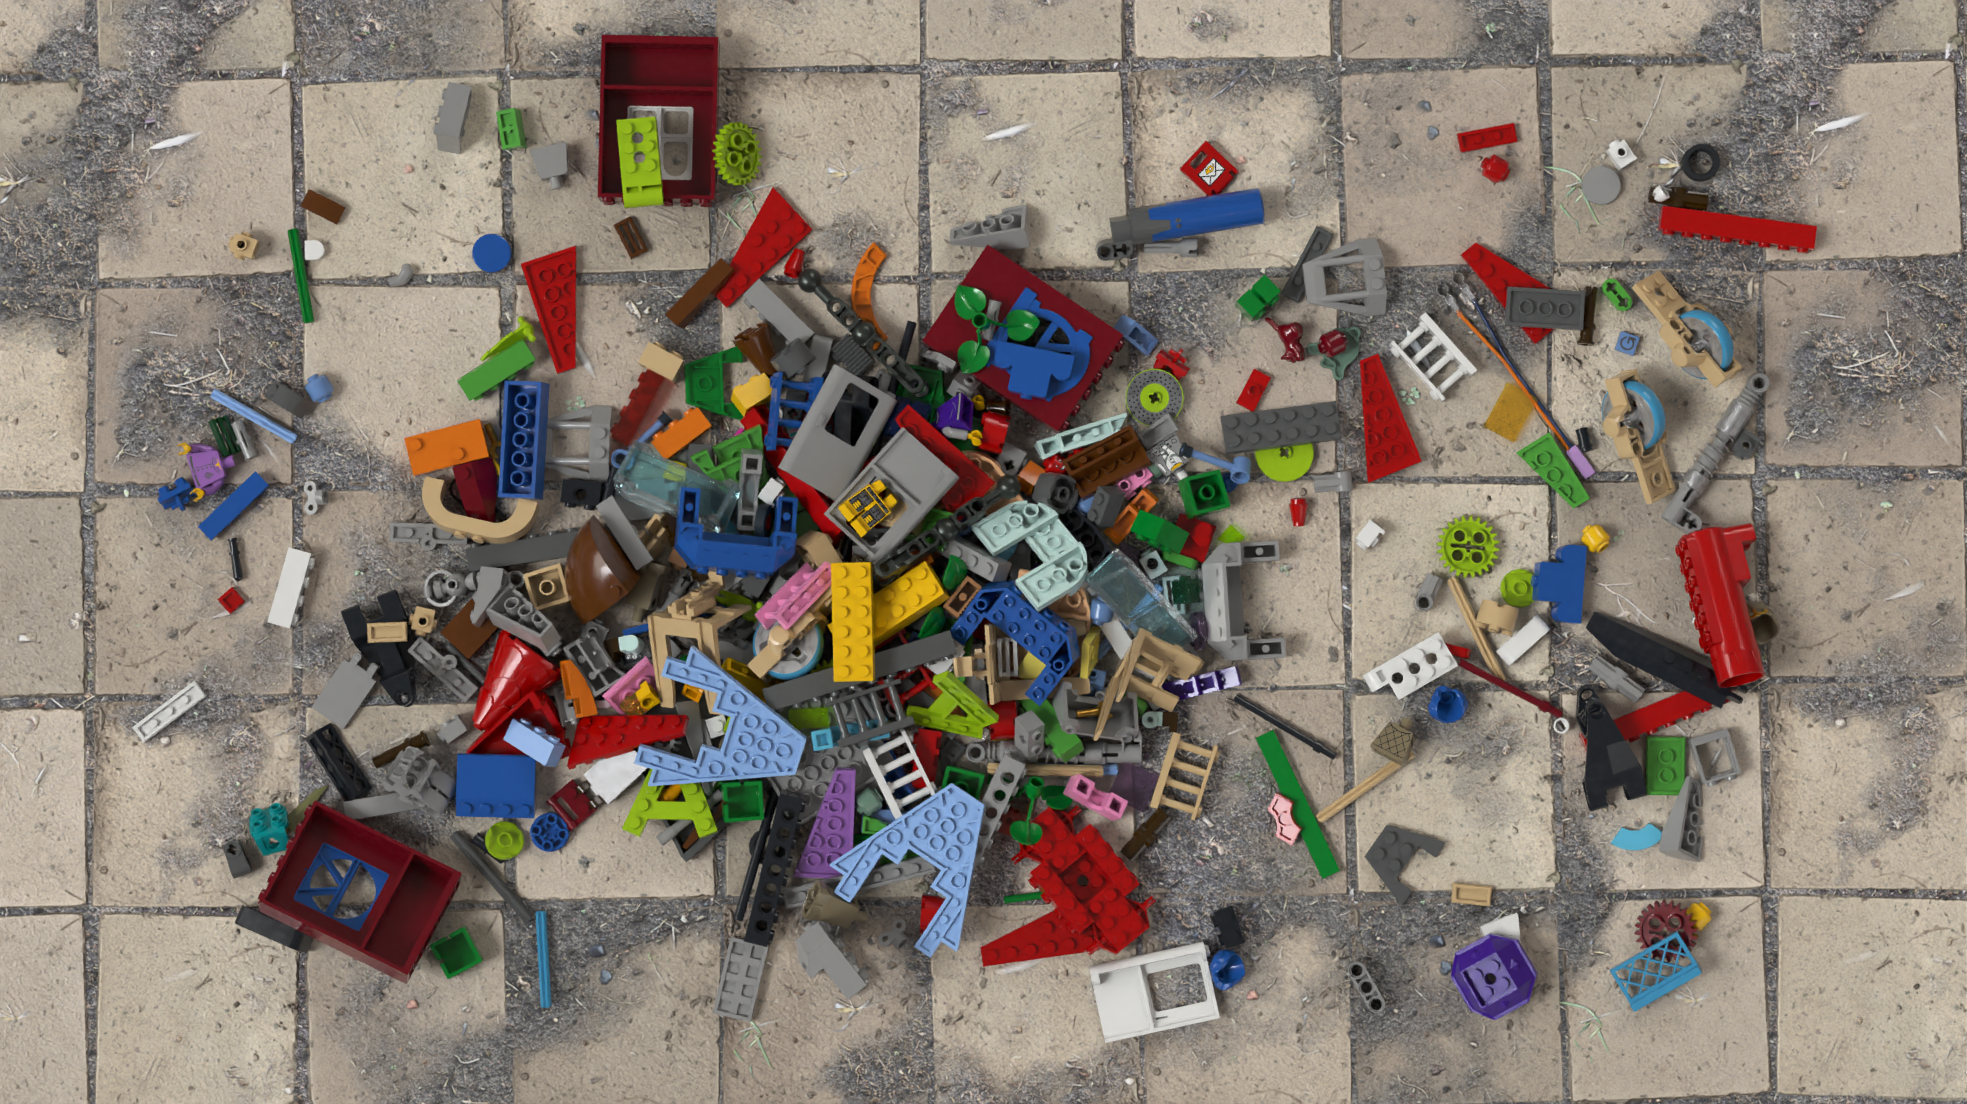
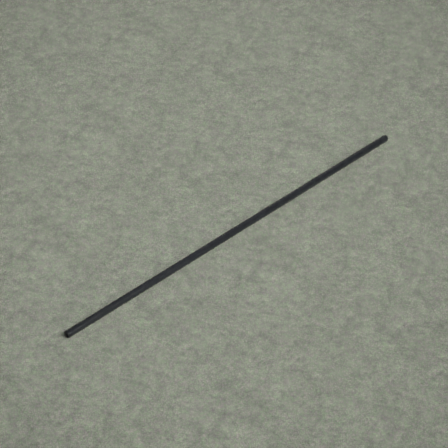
M907 321L898 355L905 361L917 323ZM893 375L891 376L887 391L896 395L900 382ZM888 421L867 460L880 452ZM847 535L844 537L840 551L843 557L842 562L844 560L848 562L853 540ZM832 613L827 617L829 623L832 617ZM771 787L764 811V820H762L733 918L742 922L779 798L773 787Z

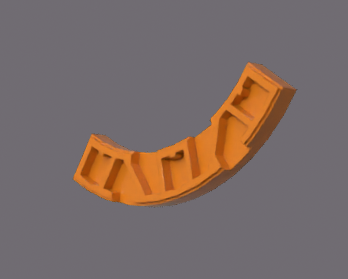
M873 242L862 256L853 277L851 290L852 310L863 321L871 323L875 328L876 334L880 336L879 338L886 341L888 337L878 326L872 311L871 288L874 276L887 255ZM877 342L874 344V351H876L881 346V342Z

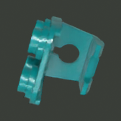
M273 803L264 810L261 808L253 809L249 817L250 833L263 856L287 850L286 845L289 841V835L287 836L286 829L289 827V819L286 807L280 803ZM270 838H274V840L278 841L273 844L269 843Z

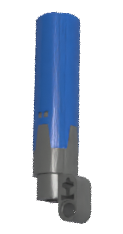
M1258 188L1128 209V215L1109 218L1112 238L1101 240L1096 244L1097 256L1103 261L1127 258L1133 252L1132 245L1264 224L1265 214L1261 192ZM1122 244H1126L1127 246L1125 251H1122L1121 249ZM1112 245H1115L1116 253H1114ZM1104 246L1110 248L1107 254H1101L1100 249Z

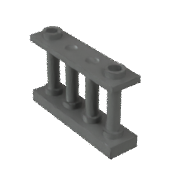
M895 677L884 680V684L842 698H839V695L828 698L825 708L832 706L841 733L840 740H837L839 749L915 724L913 717H908L904 713L896 689V685L901 684L900 679L895 680ZM887 688L897 714L896 721L889 723L888 720L886 721L877 694L878 691ZM868 694L879 722L877 724L878 727L870 729V726L867 727L858 699ZM850 700L860 727L859 733L851 735V732H848L840 707L841 703Z

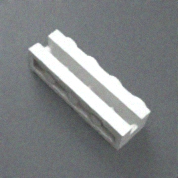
M288 548L268 623L293 629V625L297 626L299 620L297 611L304 603L305 596H302L304 588L307 589L310 577L307 576L309 569L312 570L315 564L314 554Z

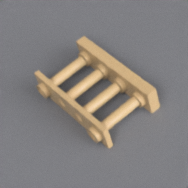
M1173 732L1149 807L1157 809L1158 805H1166L1191 813L1190 820L1195 821L1196 817H1200L1203 807L1199 805L1213 761L1217 762L1220 751L1217 750L1218 746L1213 745L1212 750H1208L1183 742V739H1180L1181 734ZM1183 749L1208 757L1209 761L1206 769L1177 760L1174 757L1175 751ZM1175 767L1203 776L1200 788L1171 779V776H1168L1170 768L1174 769ZM1170 786L1198 795L1195 805L1192 806L1166 798L1162 794L1164 787L1168 788Z

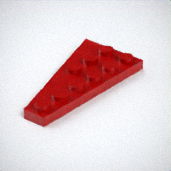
M772 187L730 263V266L735 270L734 273L716 294V297L726 308L732 305L812 231V228L774 187Z
M1476 242L1460 255L1504 309H1506L1507 287L1550 289ZM1520 327L1534 344L1553 330Z
M576 245L521 263L557 374L576 368Z
M1378 354L1359 361L1367 483L1422 462Z
M909 404L897 415L895 420L900 429L904 427L959 477L957 482L941 498L948 512L954 514L959 507L972 498H982L995 484L991 477ZM959 516L957 520L960 522L964 517Z
M687 715L580 717L567 767L570 770L582 763L586 765L591 764L593 760L599 758L608 759L634 751V748L639 747L640 743L651 746V743L660 740L665 742L685 736L689 718Z
M1052 911L980 947L983 967L1086 952L1085 949L1094 942L1092 928L1089 926L1078 936L1075 933L1072 935L1065 927L1067 923L1064 919H1059Z

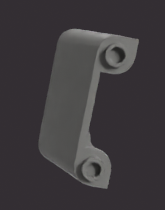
M1064 681L1053 696V707L1062 731L1067 734L1094 737L1099 717L1076 718L1075 711L1096 708L1099 701L1095 697L1078 695V689L1072 690V683ZM1127 691L1126 696L1121 698L1119 703L1115 701L1117 696L1115 695L1109 712L1113 716L1106 720L1099 738L1130 742L1139 733L1137 693Z

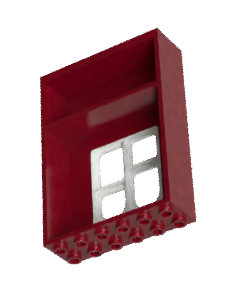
M602 34L597 197L600 202H603V205H615V202H621L624 205L616 120L633 119L634 111H655L657 113L664 205L662 206L671 207L673 203H680L682 207H693V204H700V207H712V204H716L717 167L715 168L717 160H713L716 153L712 152V150L716 149L713 142H718L715 137L718 135L720 41L718 37ZM667 111H683L689 114L687 134H666L664 132V119ZM666 142H685L688 144L687 169L680 176H671L664 169V144Z

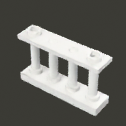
M1425 312L1419 317V326L1398 345L1395 341L1389 344L1392 347L1390 351L1396 358L1400 356L1430 390L1429 395L1435 401L1439 400L1442 402L1445 399L1442 395L1444 391L1462 375L1468 374L1470 377L1477 369ZM1424 331H1429L1433 335L1432 341L1410 359L1403 350ZM1442 345L1446 350L1444 352L1445 355L1423 374L1416 364L1434 348ZM1450 360H1455L1459 364L1458 369L1436 388L1429 379Z
M904 728L900 729L901 736L875 749H870L868 744L860 747L895 820L902 816L900 810L904 806L928 794L933 796L938 792L934 782H929L911 744L913 738L909 730L905 731ZM906 742L910 753L888 764L878 766L875 759L879 755ZM914 759L918 770L892 783L890 781L886 783L883 776L887 775V772ZM920 777L923 778L927 787L900 800L894 799L892 793L895 792V789Z

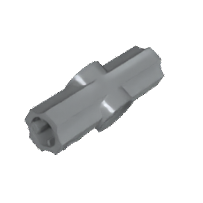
M1599 655L1594 658L1588 667L1590 671L1603 679L1607 686L1616 692L1619 691L1634 703L1645 691L1643 687L1631 680L1629 675L1616 666L1614 667Z

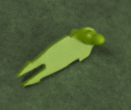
M519 316L517 321L520 323V327L503 337L489 351L487 350L480 360L484 361L488 357H494L522 338L525 342L528 339L530 342H535L536 336L533 335L534 328L532 324L525 321L523 316Z
M723 589L719 591V594L726 598L715 595V600L726 607H730L733 604L751 605V610L742 614V618L754 621V624L756 623L757 618L755 614L763 606L762 602L754 604L751 600Z

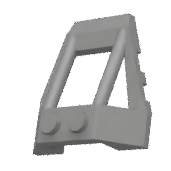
M1376 238L1357 239L1302 264L1306 303L1338 309L1343 312H1351L1365 317L1385 314L1387 289L1384 263ZM1354 250H1358V255L1333 258ZM1363 262L1366 290L1326 295L1323 267ZM1363 298L1364 306L1336 301Z
M590 406L548 418L545 467L583 481L606 483L610 472L609 453L612 406ZM591 416V421H566ZM553 429H590L589 457H552ZM561 465H589V473Z

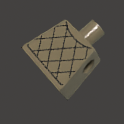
M1405 717L1402 718L1399 725L1389 722L1371 743L1372 751L1405 767L1415 742L1414 734L1409 731L1413 722Z

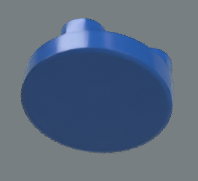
M497 234L483 235L475 242L472 249V257L475 264L487 273H496L503 270L512 258L509 243Z
M545 813L534 820L530 828V835L537 848L546 852H554L565 846L569 839L570 831L567 828L568 825L558 814Z

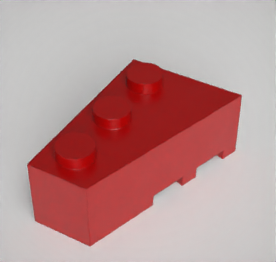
M918 729V733L914 732L913 744H916L915 753L929 782L933 781L935 784L942 732ZM914 759L910 761V763L914 764L913 771H909L908 774L918 770ZM922 777L911 782L915 788L923 789L927 787Z

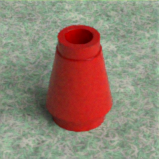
M795 248L783 267L786 276L798 279L803 268L805 255L803 250Z
M1306 498L1290 499L1289 508L1293 526H1305L1308 506Z

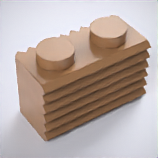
M967 576L944 604L943 609L955 619H959L981 590V586Z

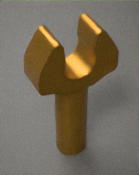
M490 422L484 425L492 443L489 453L498 459L496 449L501 447V441H499Z
M1103 701L1098 702L1096 708L1076 710V718L1099 717ZM1109 714L1107 720L1111 718L1113 714Z

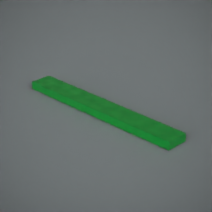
M1274 730L1256 737L1255 739L1281 794L1294 801L1292 808L1293 817L1296 823L1302 827L1300 834L1321 878L1324 879L1339 872L1338 865Z

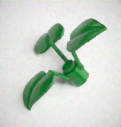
M958 285L955 293L956 311L961 318L965 320L972 319V324L977 328L976 333L978 336V344L975 341H966L958 350L961 372L963 374L978 372L989 362L990 350L988 347L981 345V331L989 329L991 324L1008 328V336L1014 341L1022 342L1033 335L1040 325L1039 319L1028 311L1014 310L1006 317L1008 324L993 321L984 313H981L985 309L987 301L984 293L976 288Z
M950 555L943 577V586L949 590L955 589L956 585H960L967 575L966 563L955 555ZM940 605L934 607L929 612L918 638L923 639L942 632L946 617L942 615L944 610Z
M988 775L987 786H989L993 775ZM1033 776L1029 779L1028 783L1024 784L1021 790L1018 788L1014 797L1018 798L1026 790V794L1031 799L1026 822L1015 821L1011 824V836L1021 844L1035 845L1042 837V829L1040 825L1030 823L1034 801L1041 796L1042 800H1046L1047 805L1057 810L1067 809L1073 799L1063 794L1066 787L1055 785L1044 787V780ZM997 790L994 793L997 799H1003L1006 796L1003 790Z

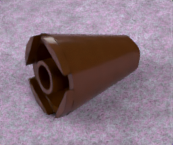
M761 322L756 324L758 328L750 327L735 336V340L732 341L760 374L765 373L768 378H771L774 373H777L770 363L776 352L767 322Z

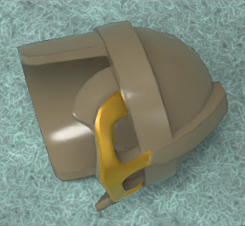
M1747 601L1757 644L1762 645L1770 642L1780 631V625L1773 616V612L1767 605Z

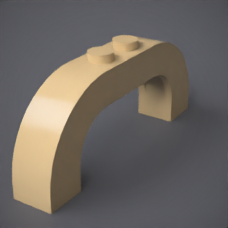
M426 476L423 483V504L432 522L443 531L454 534L457 538L465 539L467 537L477 543L505 544L521 538L532 528L540 510L537 502L519 498L516 509L509 519L500 523H492L447 511L443 506V499L447 489L444 480Z

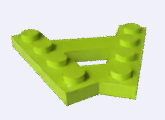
M949 670L934 676L932 682L943 692L931 706L926 709L920 706L908 705L906 713L908 717H913L914 725L979 739L983 737L984 727L998 722L999 719L997 713ZM959 705L968 715L962 717L950 713Z
M653 769L649 770L622 827V830L640 838L649 819L693 820L700 839L718 833L700 782L677 784L680 785L686 802L658 801L665 785L648 786Z

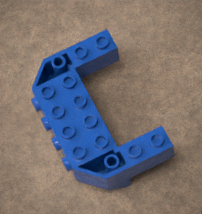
M680 488L674 549L692 570H697V573L708 574L711 571L716 572L720 576H728V573L736 574V577L741 578L754 575L756 579H767V577H771L794 556L797 540L795 532L798 498L778 496L775 503L774 529L772 535L768 538L703 531V525L698 524L701 489Z
M1014 580L987 583L951 628L952 638L961 645H964L985 618L991 621L1046 665L1025 693L1027 697L1041 706L1080 656L1076 629L1049 607L1037 611L1017 587Z

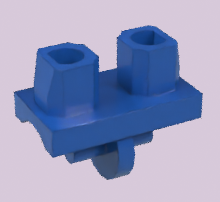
M181 477L174 482L177 487L176 489L170 491L168 486L158 489L159 498L157 499L165 510L170 507L172 510L179 507L183 512L186 510L184 504L190 502L189 498L196 494H190L194 488Z

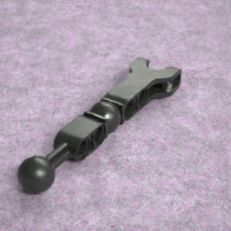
M805 269L800 273L798 277L800 289L807 293L814 292L826 304L828 312L848 329L855 343L867 348L915 396L923 398L928 395L930 385L885 341L879 338L880 336L876 334L875 328L871 323L863 321L844 301L834 297L822 285V278L818 271L815 269ZM839 302L841 308L834 312L833 305ZM849 316H854V322L847 325L846 319ZM881 342V349L874 351V344ZM894 355V363L888 365L887 358Z
M1008 474L1002 476L997 481L996 489L983 498H972L954 512V515L950 514L949 518L938 520L935 526L931 527V530L923 532L897 551L884 556L875 564L873 576L875 585L879 588H885L900 578L911 567L933 553L938 548V545L942 546L943 542L953 541L962 530L969 528L982 519L986 509L1002 498L1011 499L1016 497L1021 490L1018 478ZM978 505L982 510L975 511L972 507ZM963 516L966 518V521L959 522L957 517ZM932 538L935 540V543L929 544L925 540ZM917 549L920 553L913 555L910 553V550ZM878 577H880L881 579H887V578H888V580L885 581V582H881V581L878 579Z

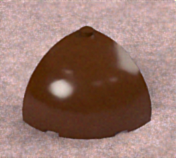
M595 515L585 522L574 537L565 564V586L568 599L580 622L585 624L628 594L643 576L640 570H636L626 553Z

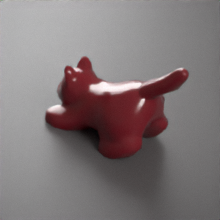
M1266 317L1265 321L1278 333L1286 348L1281 360L1292 363L1305 360L1304 348L1299 342L1303 336V327L1297 322L1278 325L1273 319Z

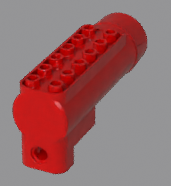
M1751 523L1725 528L1709 527L1682 535L1675 546L1676 555L1680 557L1681 561L1680 572L1686 580L1684 584L1685 591L1690 596V610L1695 615L1694 626L1700 634V648L1704 650V654L1710 653L1711 665L1713 666L1718 686L1723 688L1748 684L1765 675L1760 649L1755 638L1743 588L1751 579L1744 551H1748L1750 544L1756 540L1755 531Z

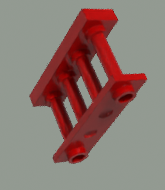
M905 628L874 647L875 651L898 636L904 644L909 643L905 637L907 633ZM923 664L917 665V669L906 673L904 669L897 676H894L895 680L900 679L902 681L920 669L926 678L905 693L898 694L902 707L905 701L925 688L931 686L933 690L937 689V686L932 682L934 678L933 673L929 674ZM884 676L878 677V685L884 684L886 678ZM888 688L882 690L894 708Z

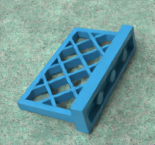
M1678 931L1613 967L1610 969V972L1635 1012L1700 975L1702 969ZM1677 938L1680 943L1678 951L1667 948L1670 940ZM1655 949L1663 950L1662 960L1650 958L1652 951ZM1666 951L1677 954L1675 964L1664 961ZM1680 955L1687 956L1692 962L1687 966L1677 965ZM1637 959L1647 960L1645 970L1633 968ZM1649 961L1660 964L1658 974L1647 971ZM1662 966L1674 967L1673 973L1669 976L1661 975ZM1622 968L1630 970L1628 980L1619 978L1616 972ZM1632 971L1644 973L1641 983L1630 981ZM1646 974L1657 977L1654 985L1644 984ZM1629 984L1640 986L1639 993L1633 997L1627 991Z

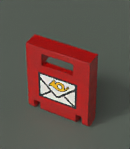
M1204 141L1179 168L1207 196L1213 195L1212 191L1220 194L1234 179L1229 173L1230 171L1235 175L1239 173L1207 141ZM1202 152L1207 157L1194 169L1189 164Z

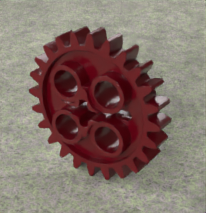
M1663 899L1661 905L1656 900L1654 907L1648 904V910L1643 909L1641 911L1643 916L1639 915L1637 919L1640 922L1635 924V927L1639 928V930L1635 931V935H1640L1636 942L1643 943L1640 949L1648 948L1655 944L1654 937L1662 940L1676 932V930L1683 929V932L1678 931L1691 952V947L1696 945L1693 940L1698 938V935L1694 933L1699 930L1698 927H1693L1697 920L1690 919L1693 913H1686L1688 907L1681 909L1680 902L1677 906H1674L1673 900L1667 904L1666 900ZM1652 918H1657L1660 921V925H1654ZM1671 918H1678L1680 924H1673L1671 922ZM1666 928L1667 931H1671V932H1670L1669 934H1667V932H1666V931H1663V929ZM1672 939L1669 941L1667 948L1678 951L1680 944L1675 943ZM1659 949L1653 950L1652 958L1655 959L1659 956V960H1662L1664 951ZM1666 951L1665 958L1667 962L1670 963L1672 957L1676 961L1677 954Z

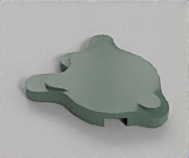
M1355 326L1332 329L1343 332L1348 341L1345 352L1333 358L1320 353L1318 349L1319 342L1310 343L1306 347L1308 354L1322 355L1323 359L1320 361V366L1330 369L1333 373V378L1337 381H1341L1344 378L1346 367L1355 360L1359 353L1361 331Z

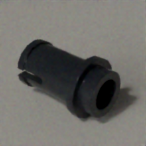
M1584 427L1575 430L1580 446L1578 450H1581V453L1592 451V446L1594 445L1590 442L1588 428Z

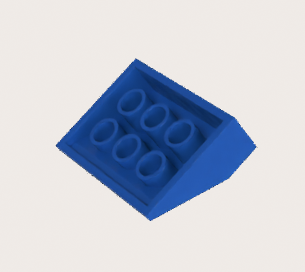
M458 753L456 816L535 817V759L528 755Z

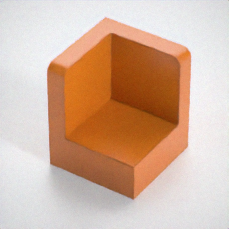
M1031 460L1017 476L1021 484V491L1029 496L1034 492L1039 475L1046 472Z

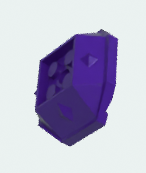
M1489 933L1455 953L1451 979L1470 1011L1497 1020L1530 1001L1538 972L1518 939ZM1488 973L1495 975V982L1488 979Z

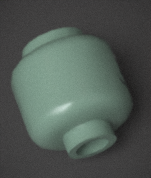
M866 787L855 796L856 804L854 806L860 814L865 813L867 816H871L882 808V801L884 799L876 788Z

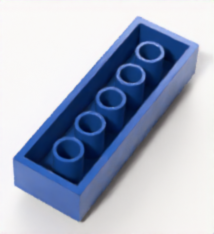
M505 381L498 497L505 499L543 500L550 388L548 383Z

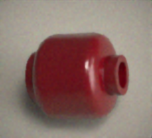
M1331 330L1320 336L1318 349L1321 354L1333 358L1345 352L1348 341L1343 332Z

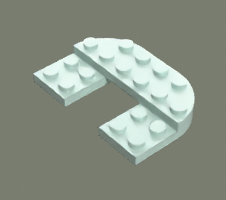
M1028 500L1013 502L972 525V531L993 557L1025 539L1042 560V565L1015 580L1017 587L1037 611L1042 610L1067 594L1072 596L1083 585L1088 571L1085 548L1081 542L1076 541L1058 519L1057 512L1040 502L1038 504L1028 503Z

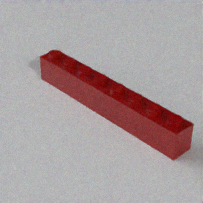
M1662 206L1660 208L1658 231H1662V234L1667 236H1674V233L1682 234L1681 237L1683 238L1700 236L1701 240L1712 241L1715 238L1720 239L1721 243L1730 244L1732 241H1738L1739 245L1751 246V243L1759 244V248L1769 249L1770 246L1778 247L1777 250L1789 251L1790 248L1797 249V253L1808 254L1815 247L1817 226Z
M765 404L752 407L740 421L744 429L748 430L760 424L763 453L767 460L774 466L779 476L783 478L791 492L795 494L801 505L811 515L813 521L820 527L823 533L828 534L832 541L843 538L846 534L824 515L835 501L778 468L789 447L776 445V450L766 451L764 439L765 435L768 434L770 410ZM778 426L777 437L791 439L782 426ZM846 521L847 525L852 528L850 521Z
M1682 691L1618 717L1613 721L1625 741L1629 740L1631 743L1640 739V734L1647 732V735L1657 732V727L1665 725L1667 728L1677 724L1675 720L1679 718L1687 720L1694 717L1693 713L1701 710V713L1712 709V704L1686 691ZM1726 698L1724 704L1730 702V700ZM1580 733L1579 736L1583 746L1587 750V739Z

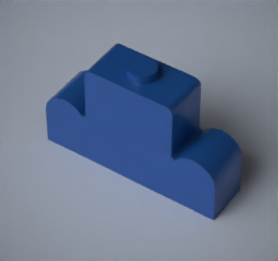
M998 340L994 360L996 366L1001 370L1012 368L1008 385L1010 393L1021 395L1020 398L1032 400V397L1045 400L1052 376L1058 382H1066L1071 378L1075 356Z
M1560 546L1555 553L1556 560L1559 563H1535L1534 575L1531 577V586L1533 587L1532 599L1534 601L1555 603L1556 605L1551 610V616L1556 622L1581 624L1587 546Z

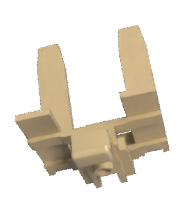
M709 571L706 574L707 583L702 584L701 587L691 590L687 595L672 602L664 611L660 613L655 612L647 617L656 687L662 707L674 708L676 703L675 680L661 676L667 656L672 657L670 635L696 638L699 650L721 667L717 629L751 610V605L733 604L728 608L716 606L715 595L725 588L724 576L717 575L716 572ZM702 613L716 614L709 619L697 617ZM704 689L709 713L722 715L712 711L718 693Z
M1064 618L1066 622L1076 629L1077 636L1087 634L1086 621ZM993 623L985 625V647L974 649L975 653L968 657L953 658L955 677L975 675L976 680L987 679L990 705L1000 701L1030 699L1025 693L1036 679L1011 680L1010 677H999L997 638L1010 636ZM1002 642L1003 671H1006L1005 642ZM978 659H986V661H983V664L986 665L985 669H978ZM1063 677L1048 698H1053L1063 681L1072 683V690L1078 689V695L1089 694L1091 692L1090 679Z
M1139 628L1136 638L1132 640L1116 668L1114 676L1110 679L1093 740L1097 741L1103 731L1116 693L1115 701L1118 703L1125 691L1136 692L1138 697L1172 712L1180 697L1161 689L1168 674L1187 681L1191 674L1198 675L1204 661L1184 651L1182 647L1176 644H1169L1153 636L1151 632ZM1134 667L1155 676L1152 683L1150 684L1132 675Z

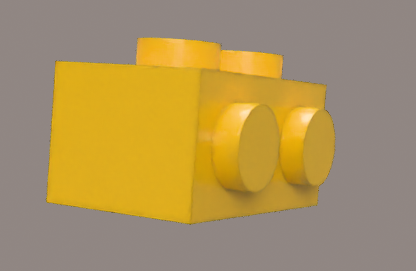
M765 373L759 376L756 374L748 380V383L740 384L733 389L731 401L743 417L752 407L767 404L771 401L772 388H770V379Z

